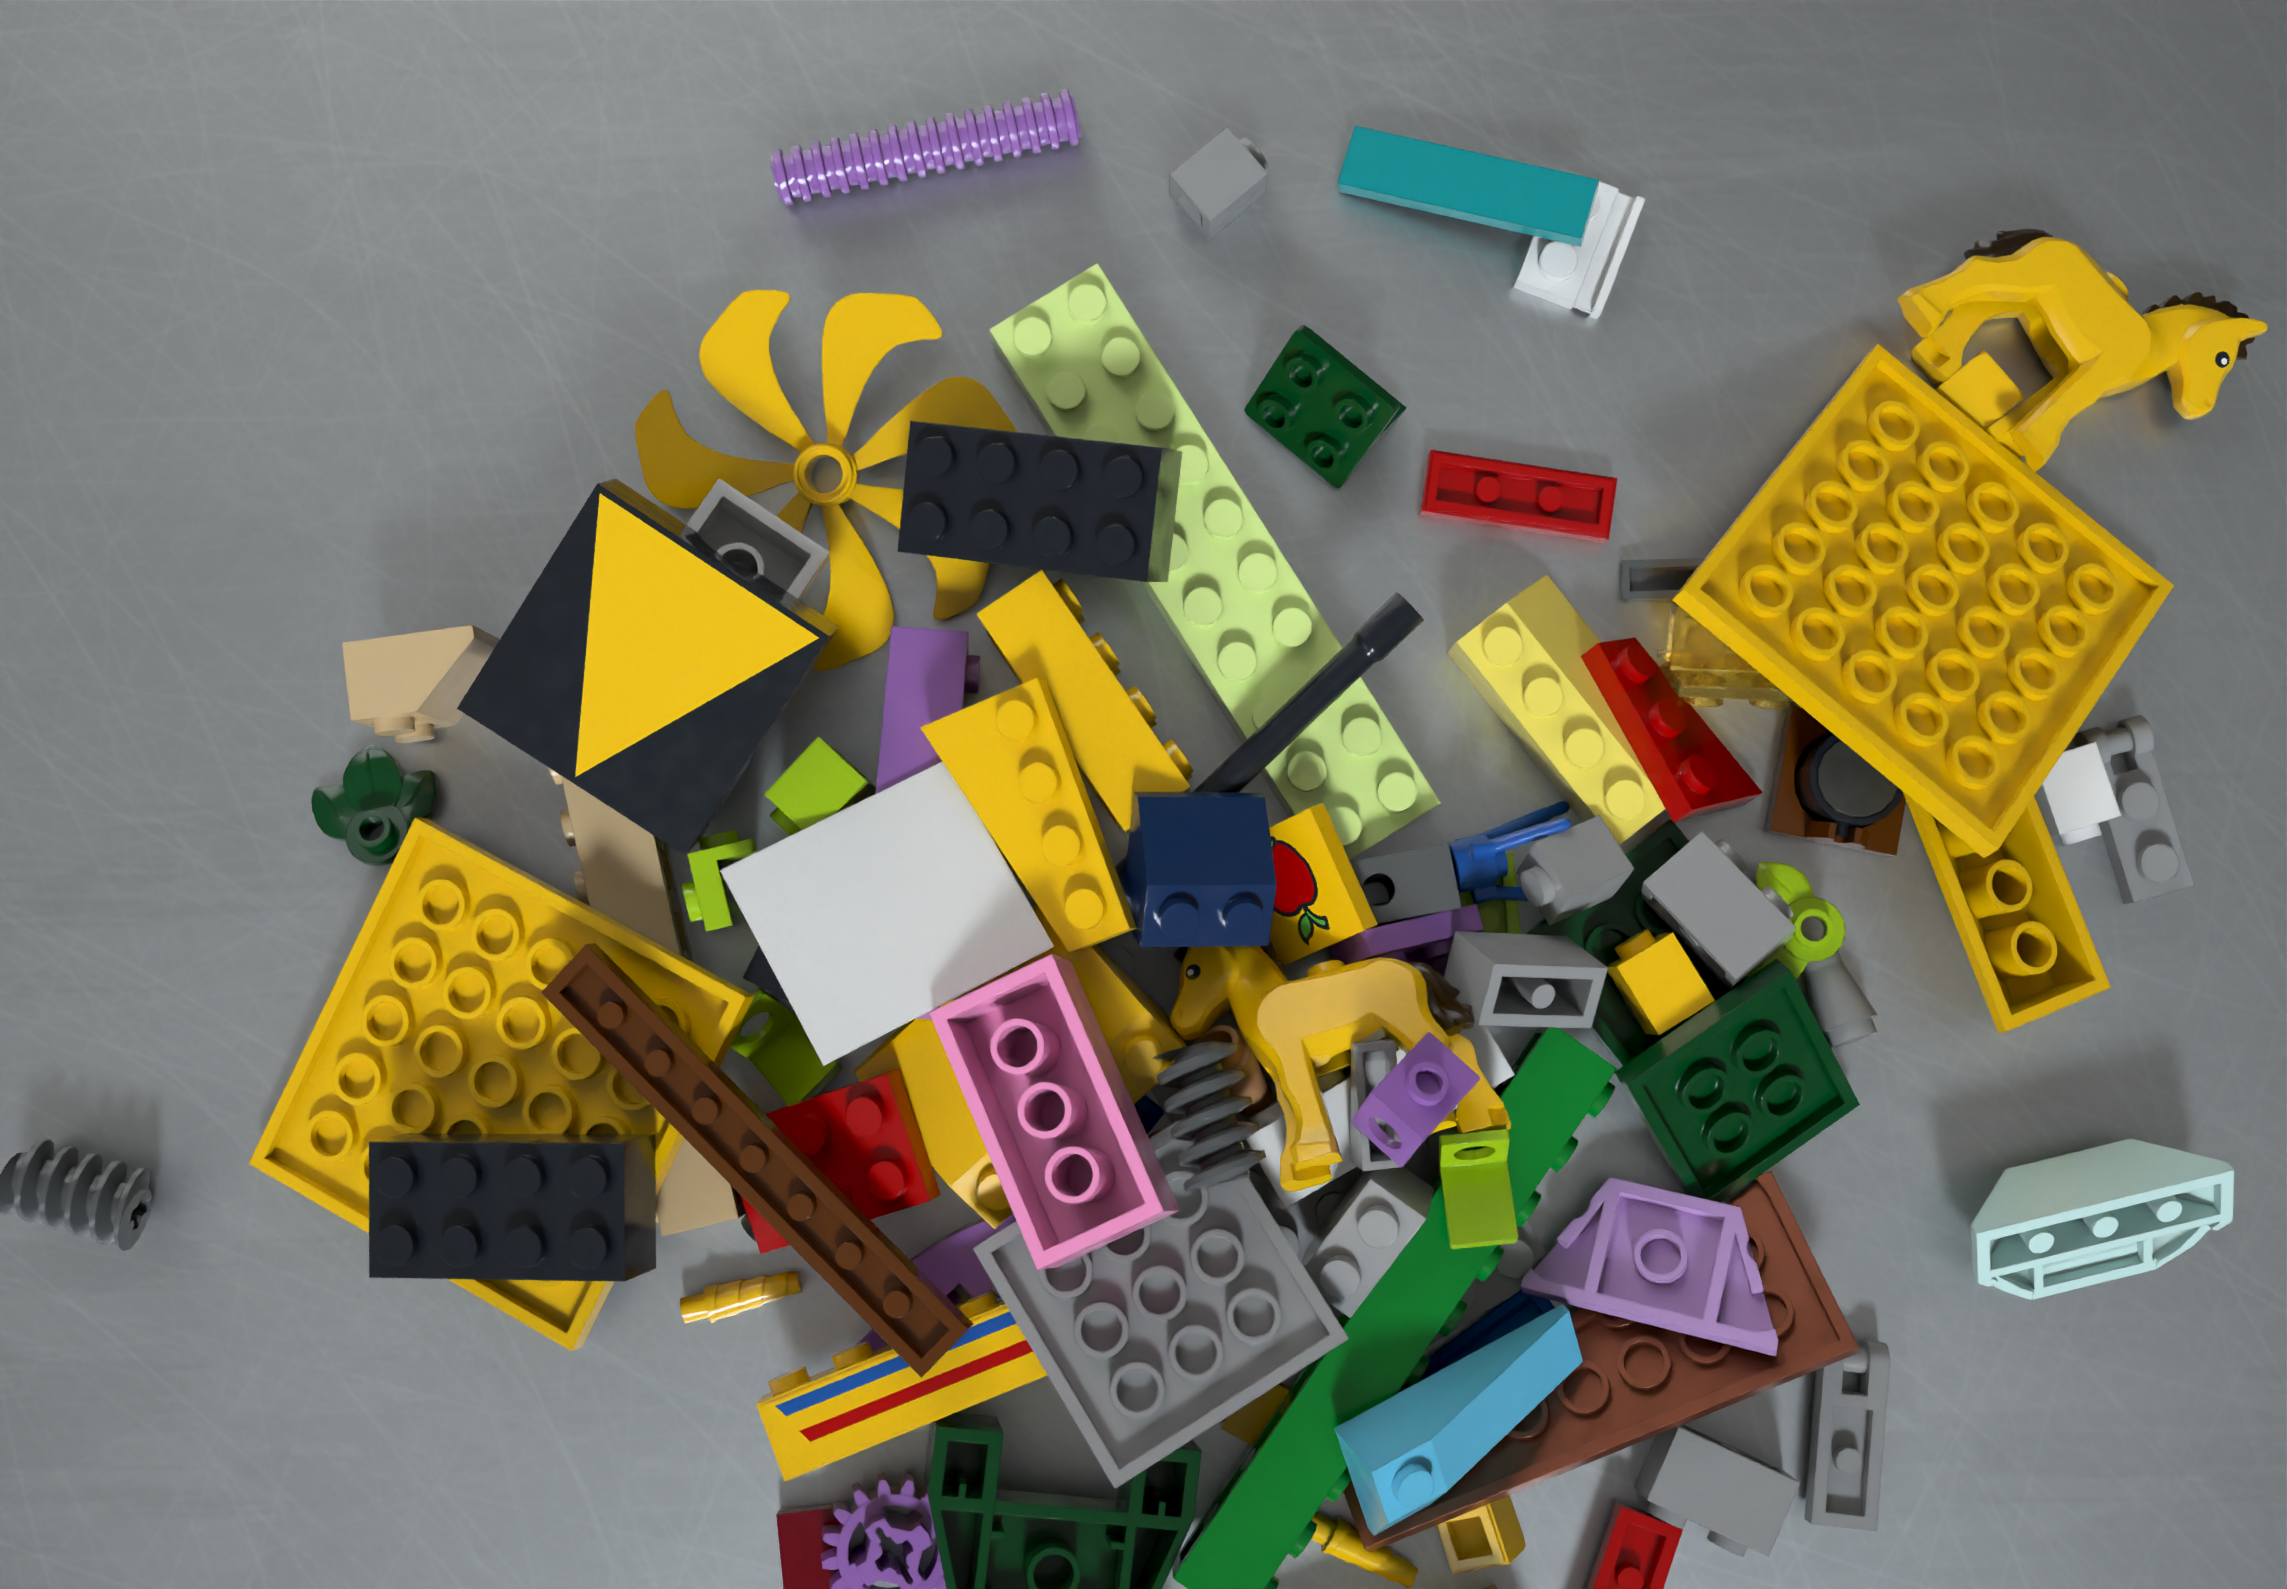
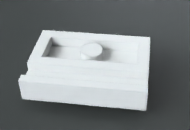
M1560 167L1559 171L1584 176L1582 174L1576 173L1563 167ZM1599 181V188L1582 246L1533 236L1513 288L1570 310L1574 307L1589 313V317L1598 319L1607 301L1645 198L1640 196L1632 198L1619 193V188Z

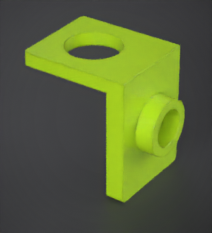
M758 988L753 993L754 998L730 1048L749 1059L787 1105L815 1097L842 1070L843 1066L837 1059L823 1066L796 1013L762 988ZM761 1012H769L767 1022L759 1031L750 1036H741L742 1028L750 1018Z
M1508 1129L1440 1136L1438 1163L1451 1249L1512 1244L1518 1241V1230L1507 1164L1510 1142ZM1486 1146L1477 1150H1462L1469 1147Z

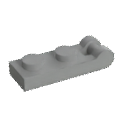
M2138 715L2120 720L2115 729L2103 731L2100 727H2094L2078 732L2075 736V747L2096 742L2121 813L2119 817L2100 822L2099 826L2123 904L2136 903L2195 886L2153 753L2154 736L2147 719ZM2123 753L2128 771L2114 774L2110 763L2111 756Z
M1863 1341L1861 1347H1859V1353L1815 1371L1816 1379L1804 1517L1810 1524L1877 1531L1890 1369V1354L1886 1343ZM1843 1371L1860 1373V1392L1842 1390Z

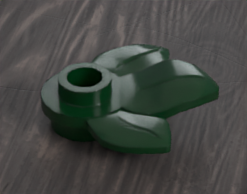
M370 744L357 752L349 761L343 774V785H323L314 789L311 800L312 812L317 825L323 833L330 838L345 841L350 853L360 862L370 866L392 864L414 818H428L435 807L438 793L436 775L431 770H421L403 776L396 761L387 751L375 744ZM384 824L382 835L376 840L368 841L372 831Z

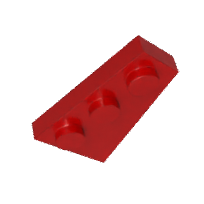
M1635 637L1599 642L1581 656L1673 822L1743 806L1763 793Z

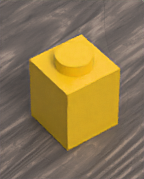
M1646 929L1618 945L1615 951L1620 958L1606 966L1608 974L1645 1034L1660 1035L1715 1001L1674 933H1664L1653 937L1649 929Z

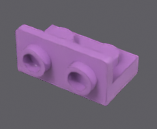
M1471 905L1458 910L1436 913L1366 929L1331 946L1330 949L1333 959L1343 961L1345 965L1378 957L1392 958L1403 962L1417 961L1434 967L1444 977L1455 931L1479 932L1484 930L1477 905Z

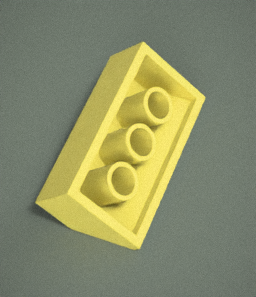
M1546 574L1460 638L1447 653L1561 797L1568 802L1570 808L1580 821L1584 822L1600 815L1620 845L1666 808L1581 658L1584 653L1601 641Z

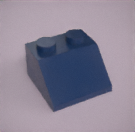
M1134 792L1123 891L1137 927L1131 930V933L1139 946H1269L1277 882L1266 801L1263 794L1239 792Z

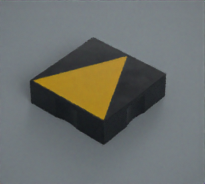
M615 478L597 483L457 709L686 856L699 842L698 839L702 838L749 766L752 754L779 713L790 703L834 636L839 625L763 575L749 571L725 559L713 550L695 530Z

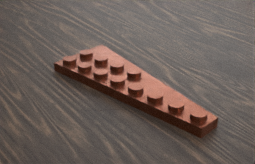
M1772 1171L1759 1175L1753 1185L1727 1204L1741 1207L1749 1235V1244L1764 1288L1763 1293L1773 1329L1776 1330L1778 1337L1776 1356L1580 1308L1571 1315L1583 1362L1436 1501L1374 1536L1367 1527L1352 1480L1349 1482L1343 1493L1364 1549L1370 1553L1859 1353V1346Z

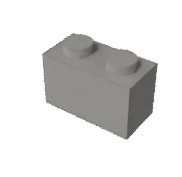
M1701 831L1643 882L1641 898L1731 991L1791 940L1796 926L1789 920L1793 917V912L1783 898L1767 886L1760 891L1743 873L1747 866L1736 850L1722 839H1719L1714 844Z
M1455 931L1444 978L1453 987L1460 990V994L1456 999L1461 1003L1472 1006L1469 1014L1474 1018L1477 1025L1592 1028L1608 968L1567 936Z
M1405 1167L1363 1172L1308 1245L1301 1262L1325 1301L1349 1318L1352 1317L1427 1219L1434 1193L1432 1186Z
M1683 1424L1656 1435L1634 1487L1647 1501H1650L1647 1511L1653 1516L1681 1529H1684L1687 1519L1710 1529L1707 1536L1710 1542L1738 1556L1744 1557L1747 1548H1751L1769 1557L1800 1482L1783 1469Z

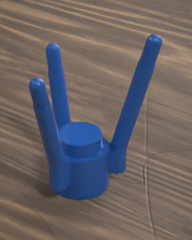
M1558 802L1480 834L1449 842L1458 893L1471 891L1474 904L1493 900L1529 902L1523 893L1522 887L1496 885L1498 878L1506 877L1508 874L1505 850L1567 830L1571 826L1569 818L1561 817L1550 820L1567 813L1570 808L1568 802Z

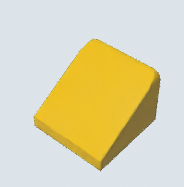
M1981 351L1948 380L1935 389V391L1984 431L2024 399L2022 391L1985 351Z
M1510 1495L1436 1525L1452 1574L1511 1564L1526 1546Z

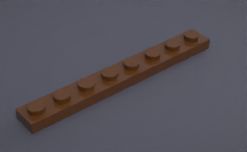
M596 943L586 944L541 992L921 1378L973 1325L933 1282Z

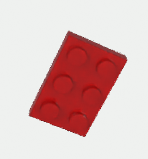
M898 1069L765 1113L870 1220L929 1202L941 1195ZM741 1196L760 1254L789 1246L790 1244Z

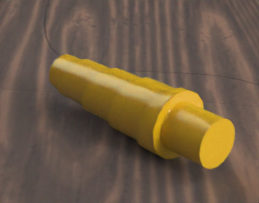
M787 1271L772 1276L764 1275L748 1280L740 1279L725 1284L717 1283L705 1286L702 1293L680 1298L681 1314L685 1324L709 1318L711 1323H715L718 1319L738 1315L739 1312L762 1307V1304L801 1293L803 1291L802 1282L798 1271Z
M1317 1512L1311 1519L1317 1524L1316 1531L1311 1539L1321 1544V1551L1323 1553H1329L1347 1563H1353L1370 1573L1374 1572L1391 1582H1398L1407 1588H1410L1414 1583L1418 1568L1413 1566V1563L1392 1553L1393 1550L1385 1546L1369 1553L1364 1549L1358 1530L1351 1527L1352 1524L1338 1517L1331 1520Z

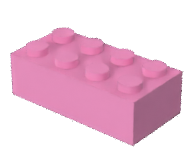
M1050 954L930 1012L932 1021L1037 1270L1059 1267L1180 1211L1071 961Z

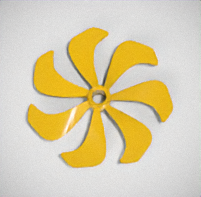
M778 290L744 291L731 302L705 334L699 354L701 368L707 380L725 399L760 426L801 452L795 464L734 457L714 451L696 442L685 432L680 423L669 391L662 390L651 399L635 423V437L642 473L651 494L660 502L678 509L698 508L719 478L747 497L794 482L798 493L776 516L802 534L812 505L822 506L831 571L830 591L823 616L839 625V628L813 666V669L827 671L859 659L882 647L889 639L891 626H894L895 621L892 599L882 574L841 504L852 499L900 529L903 489L859 484L860 470L907 454L910 421L1011 432L1017 431L1009 417L985 386L968 377H950L929 387L881 427L862 448L852 455L843 445L862 391L877 365L888 352L898 345L919 340H937L943 335L936 319L916 297L902 294L855 293L845 296L836 302L825 319L822 336V380L827 442L815 444L784 395L776 377L770 354L772 331L781 313L789 304L791 297L788 293ZM824 457L835 458L841 465L843 472L840 485L829 493L819 491L812 481V469ZM926 555L936 571L937 589L933 610V618L935 620L950 618L978 603L984 589L990 563Z

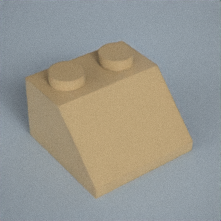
M474 625L343 642L342 649L350 721L374 728L376 736L395 735V741L400 743L434 739V729L455 726L464 715L457 707L500 639Z

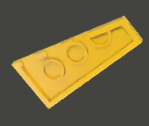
M1037 677L920 727L1069 953L1078 952L1137 928L1046 679Z

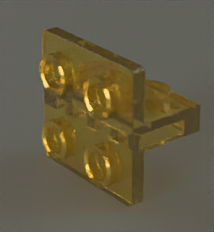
M1672 601L1667 650H1657L1656 663L1678 696L1684 697L1686 703L1700 707L1722 706L1724 699L1749 700L1751 705L1763 709L1778 710L1789 707V701H1793Z

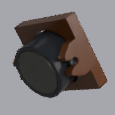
M1788 708L1765 832L1887 857L1896 856L1906 804L1902 790L1803 708ZM1802 806H1803V808H1804L1813 818H1811V817L1802 809Z

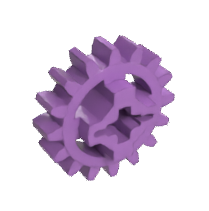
M884 1472L877 1473L876 1490L868 1493L865 1487L856 1482L852 1485L855 1502L851 1506L844 1502L835 1501L832 1505L833 1514L840 1524L825 1525L822 1528V1540L829 1545L835 1546V1548L821 1553L822 1569H839L829 1579L830 1589H946L937 1541H935V1550L931 1562L924 1572L919 1565L922 1551L932 1545L931 1540L933 1538L936 1539L926 1486L919 1493L914 1491V1481L911 1473H904L898 1487L889 1486ZM903 1506L913 1510L907 1514L887 1511L885 1507ZM861 1521L865 1529L863 1543L854 1548L853 1555L848 1557L850 1538ZM878 1527L883 1530L887 1538L891 1537L896 1544L902 1543L906 1566L902 1565L898 1556L894 1557L889 1550L882 1551ZM879 1580L898 1584L899 1587L885 1588L875 1586L873 1583Z

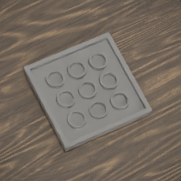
M1186 1116L1149 1138L1180 1211L1055 1268L1036 1269L1017 1221L972 1248L1114 1489L1349 1339L1248 1177L1214 1187L1185 1192L1183 1184L1200 1172V1169L1178 1165L1177 1156L1192 1146L1193 1142L1173 1139L1170 1130L1173 1126L1184 1120Z

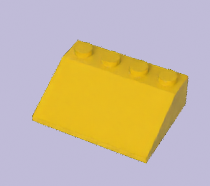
M1035 904L1032 908L1054 947L941 1005V1007L1050 954L1069 960L1074 966L1133 1104H1135L1158 1083V1074L1173 1064V1062L1157 1061L1153 1057L1186 1047L1184 1039L1175 1032L1170 1018L1097 944L1078 952L1069 953L1038 905ZM914 1019L902 1025L854 1069V1073L862 1081L898 1069L931 1166L958 1196L992 1228L996 1229L1013 1214V1211L933 1021L929 1019Z

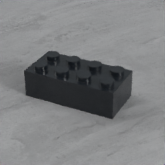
M910 421L897 552L1141 582H1168L1182 451L1152 446Z
M408 1133L369 1142V1278L625 1282L656 1269L655 1134Z

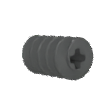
M1210 1041L1178 1048L1153 1057L1157 1061L1173 1062L1171 1066L1158 1074V1084L1163 1087L1180 1089L1179 1092L1165 1100L1163 1104L1165 1111L1186 1115L1184 1120L1171 1128V1137L1176 1140L1193 1142L1192 1146L1177 1156L1178 1165L1200 1169V1172L1183 1184L1185 1192L1214 1187L1250 1177L1252 1175H1250L1249 1169L1266 1157L1265 1150L1243 1147L1242 1142L1259 1131L1258 1123L1242 1122L1236 1119V1114L1252 1104L1251 1096L1232 1095L1229 1091L1231 1086L1246 1077L1245 1071L1223 1068L1222 1061L1239 1050L1237 1043Z
M48 1138L38 1139L28 1152L17 1153L3 1168L0 1174L1 1214L10 1215L17 1213L18 1217L27 1222H38L41 1220L42 1224L53 1230L66 1227V1230L73 1236L86 1237L91 1235L94 1241L102 1245L115 1242L116 1246L122 1251L130 1250L134 1246L146 1226L152 1199L151 1191L149 1190L151 1172L147 1168L141 1167L136 1169L129 1180L125 1182L127 1166L125 1162L116 1160L112 1161L101 1175L103 1159L100 1154L94 1152L87 1154L77 1167L78 1150L76 1147L71 1145L64 1146L53 1158L54 1143Z

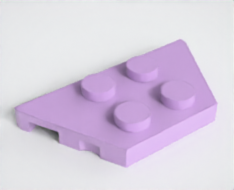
M1609 1177L1590 1199L1589 1207L1579 1218L1573 1219L1557 1237V1244L1534 1270L1530 1269L1525 1274L1522 1280L1521 1289L1522 1293L1772 1356H1776L1778 1337L1776 1330L1773 1329L1763 1293L1764 1288L1749 1244V1235L1741 1207Z

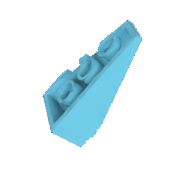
M1561 1304L1334 1428L1367 1527L1374 1536L1429 1506L1446 1493L1583 1362L1570 1312L1564 1305Z

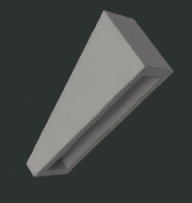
M1393 1039L1351 1043L1350 1160L1362 1171L1399 1167L1351 1123L1352 1118L1371 1091L1397 1065L1396 1043ZM1375 1117L1377 1124L1383 1132L1392 1139L1401 1142L1398 1134L1390 1125Z

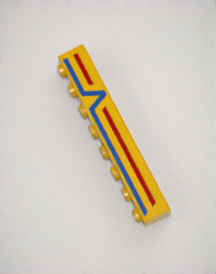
M991 1291L957 1305L956 1307L973 1325L922 1378L889 1345L872 1352L869 1341H866L832 1355L831 1359L834 1367L809 1377L805 1366L768 1381L771 1393L763 1395L756 1405L784 1481L786 1482L1047 1376L1003 1299L997 1301L994 1292Z

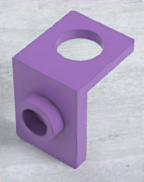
M1428 1032L1371 1091L1352 1118L1351 1123L1402 1168L1425 1139L1477 1084L1480 1077L1433 1034ZM1375 1117L1390 1125L1398 1134L1401 1142L1392 1139L1383 1132L1377 1124Z

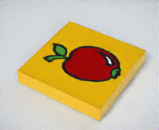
M1324 803L1310 807L1269 828L1277 882L1269 941L1275 948L1278 960L1287 965L1378 925Z

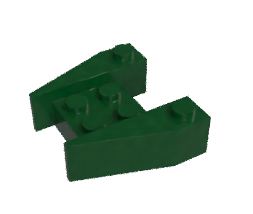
M953 1413L930 1423L924 1480L946 1589L1163 1588L1194 1520L1202 1450L1193 1439L1119 1486L1117 1500L997 1489L1004 1433L997 1416Z

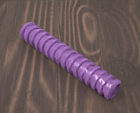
M1068 89L1060 90V97L1050 98L1049 93H1044L1040 95L1041 101L1032 103L1030 97H1025L1021 99L1022 105L1013 107L1011 101H1006L1002 103L1003 109L994 111L991 105L983 107L984 113L975 115L972 109L964 110L965 117L956 119L953 113L945 114L946 121L937 123L934 117L926 118V125L918 127L915 121L907 122V129L899 131L896 125H891L887 128L888 133L880 135L877 129H872L868 131L869 137L860 138L858 133H853L849 135L850 141L840 142L839 137H834L830 139V145L821 146L820 141H815L811 143V149L802 150L801 145L792 146V153L783 154L781 149L773 150V157H770L779 199L784 202L785 206H790L794 204V198L802 197L804 202H809L813 200V194L822 193L823 198H828L832 196V190L841 189L842 194H847L851 192V186L860 185L861 190H866L870 188V182L879 180L880 185L885 186L889 185V178L897 176L900 182L908 181V174L916 172L919 178L927 177V170L935 168L938 174L946 173L945 166L955 165L957 170L965 169L964 162L974 161L976 166L984 165L983 158L993 157L995 162L1003 161L1002 154L1012 153L1014 158L1022 157L1021 150L1031 149L1033 154L1041 153V146L1050 145L1052 150L1060 149V142L1069 141L1071 146L1079 145L1081 131L1073 94L1070 95Z

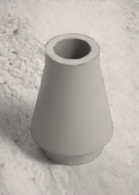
M1839 951L1825 960L1808 962L1804 972L1811 1011L1831 1049L1876 1034L1877 1030L1872 1018L1878 1014L1844 965Z

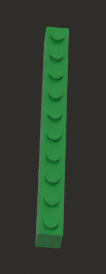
M1537 1027L1510 1066L1515 1075L1498 1084L1494 1089L1495 1093L1504 1103L1511 1122V1129L1508 1130L1510 1142L1507 1164L1518 1227H1521L1536 1209L1541 1199V1194L1535 1189L1548 1170L1551 1169L1557 1173L1574 1153L1578 1140L1572 1135L1586 1114L1595 1118L1606 1106L1615 1090V1086L1609 1080L1617 1068L1556 1027ZM1486 1146L1469 1147L1462 1150H1477ZM1440 1170L1430 1183V1186L1434 1188V1193L1425 1222L1352 1317L1349 1318L1342 1313L1338 1318L1339 1324L1349 1339L1303 1369L1179 1551L1172 1566L1173 1579L1187 1589H1277L1279 1579L1274 1576L1275 1572L1288 1554L1297 1558L1304 1551L1316 1531L1317 1524L1311 1519L1326 1498L1332 1503L1335 1502L1351 1481L1334 1428L1396 1395L1400 1388L1405 1390L1418 1383L1430 1361V1358L1425 1356L1424 1353L1438 1332L1445 1337L1452 1332L1467 1308V1303L1461 1300L1469 1286L1475 1278L1482 1282L1485 1281L1498 1265L1504 1253V1248L1499 1245L1461 1249L1450 1248Z

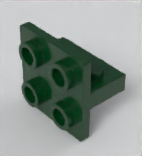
M1301 325L1288 340L1244 411L1247 416L1333 487L1341 488L1365 455L1395 425L1407 407L1312 329Z

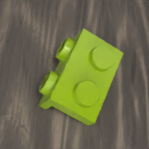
M737 830L699 838L701 851L687 854L694 881L681 884L690 922L694 923L703 920L706 932L734 926L723 877L720 872V865L741 860L756 853L753 838L740 841Z

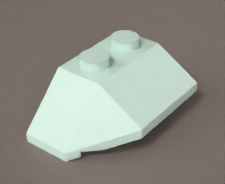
M2132 1138L2005 1169L1971 1224L1973 1276L1978 1284L1987 1287L1993 1285L2004 1292L2034 1300L2156 1270L2194 1246L2210 1229L2218 1231L2233 1221L2234 1169L2225 1161Z

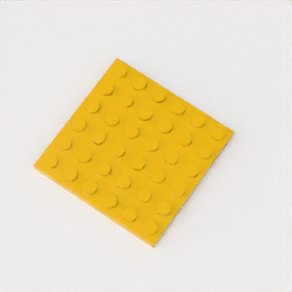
M1877 344L1856 367L1672 601L1981 857L1985 858L2000 848L2174 585L2036 472L2034 473L2030 467L1997 442V440L1882 346Z
M414 818L248 1164L369 1233L370 1141L408 1133L655 1134L657 1196L685 1138L541 992L586 944L596 943L719 1068L754 995L427 818ZM448 1279L570 1351L583 1347L615 1282Z

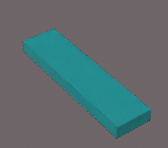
M1355 126L1337 184L1339 192L1581 247L1599 188V179Z

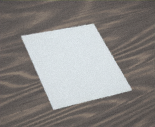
M943 762L720 870L823 1066L1054 947L990 833Z

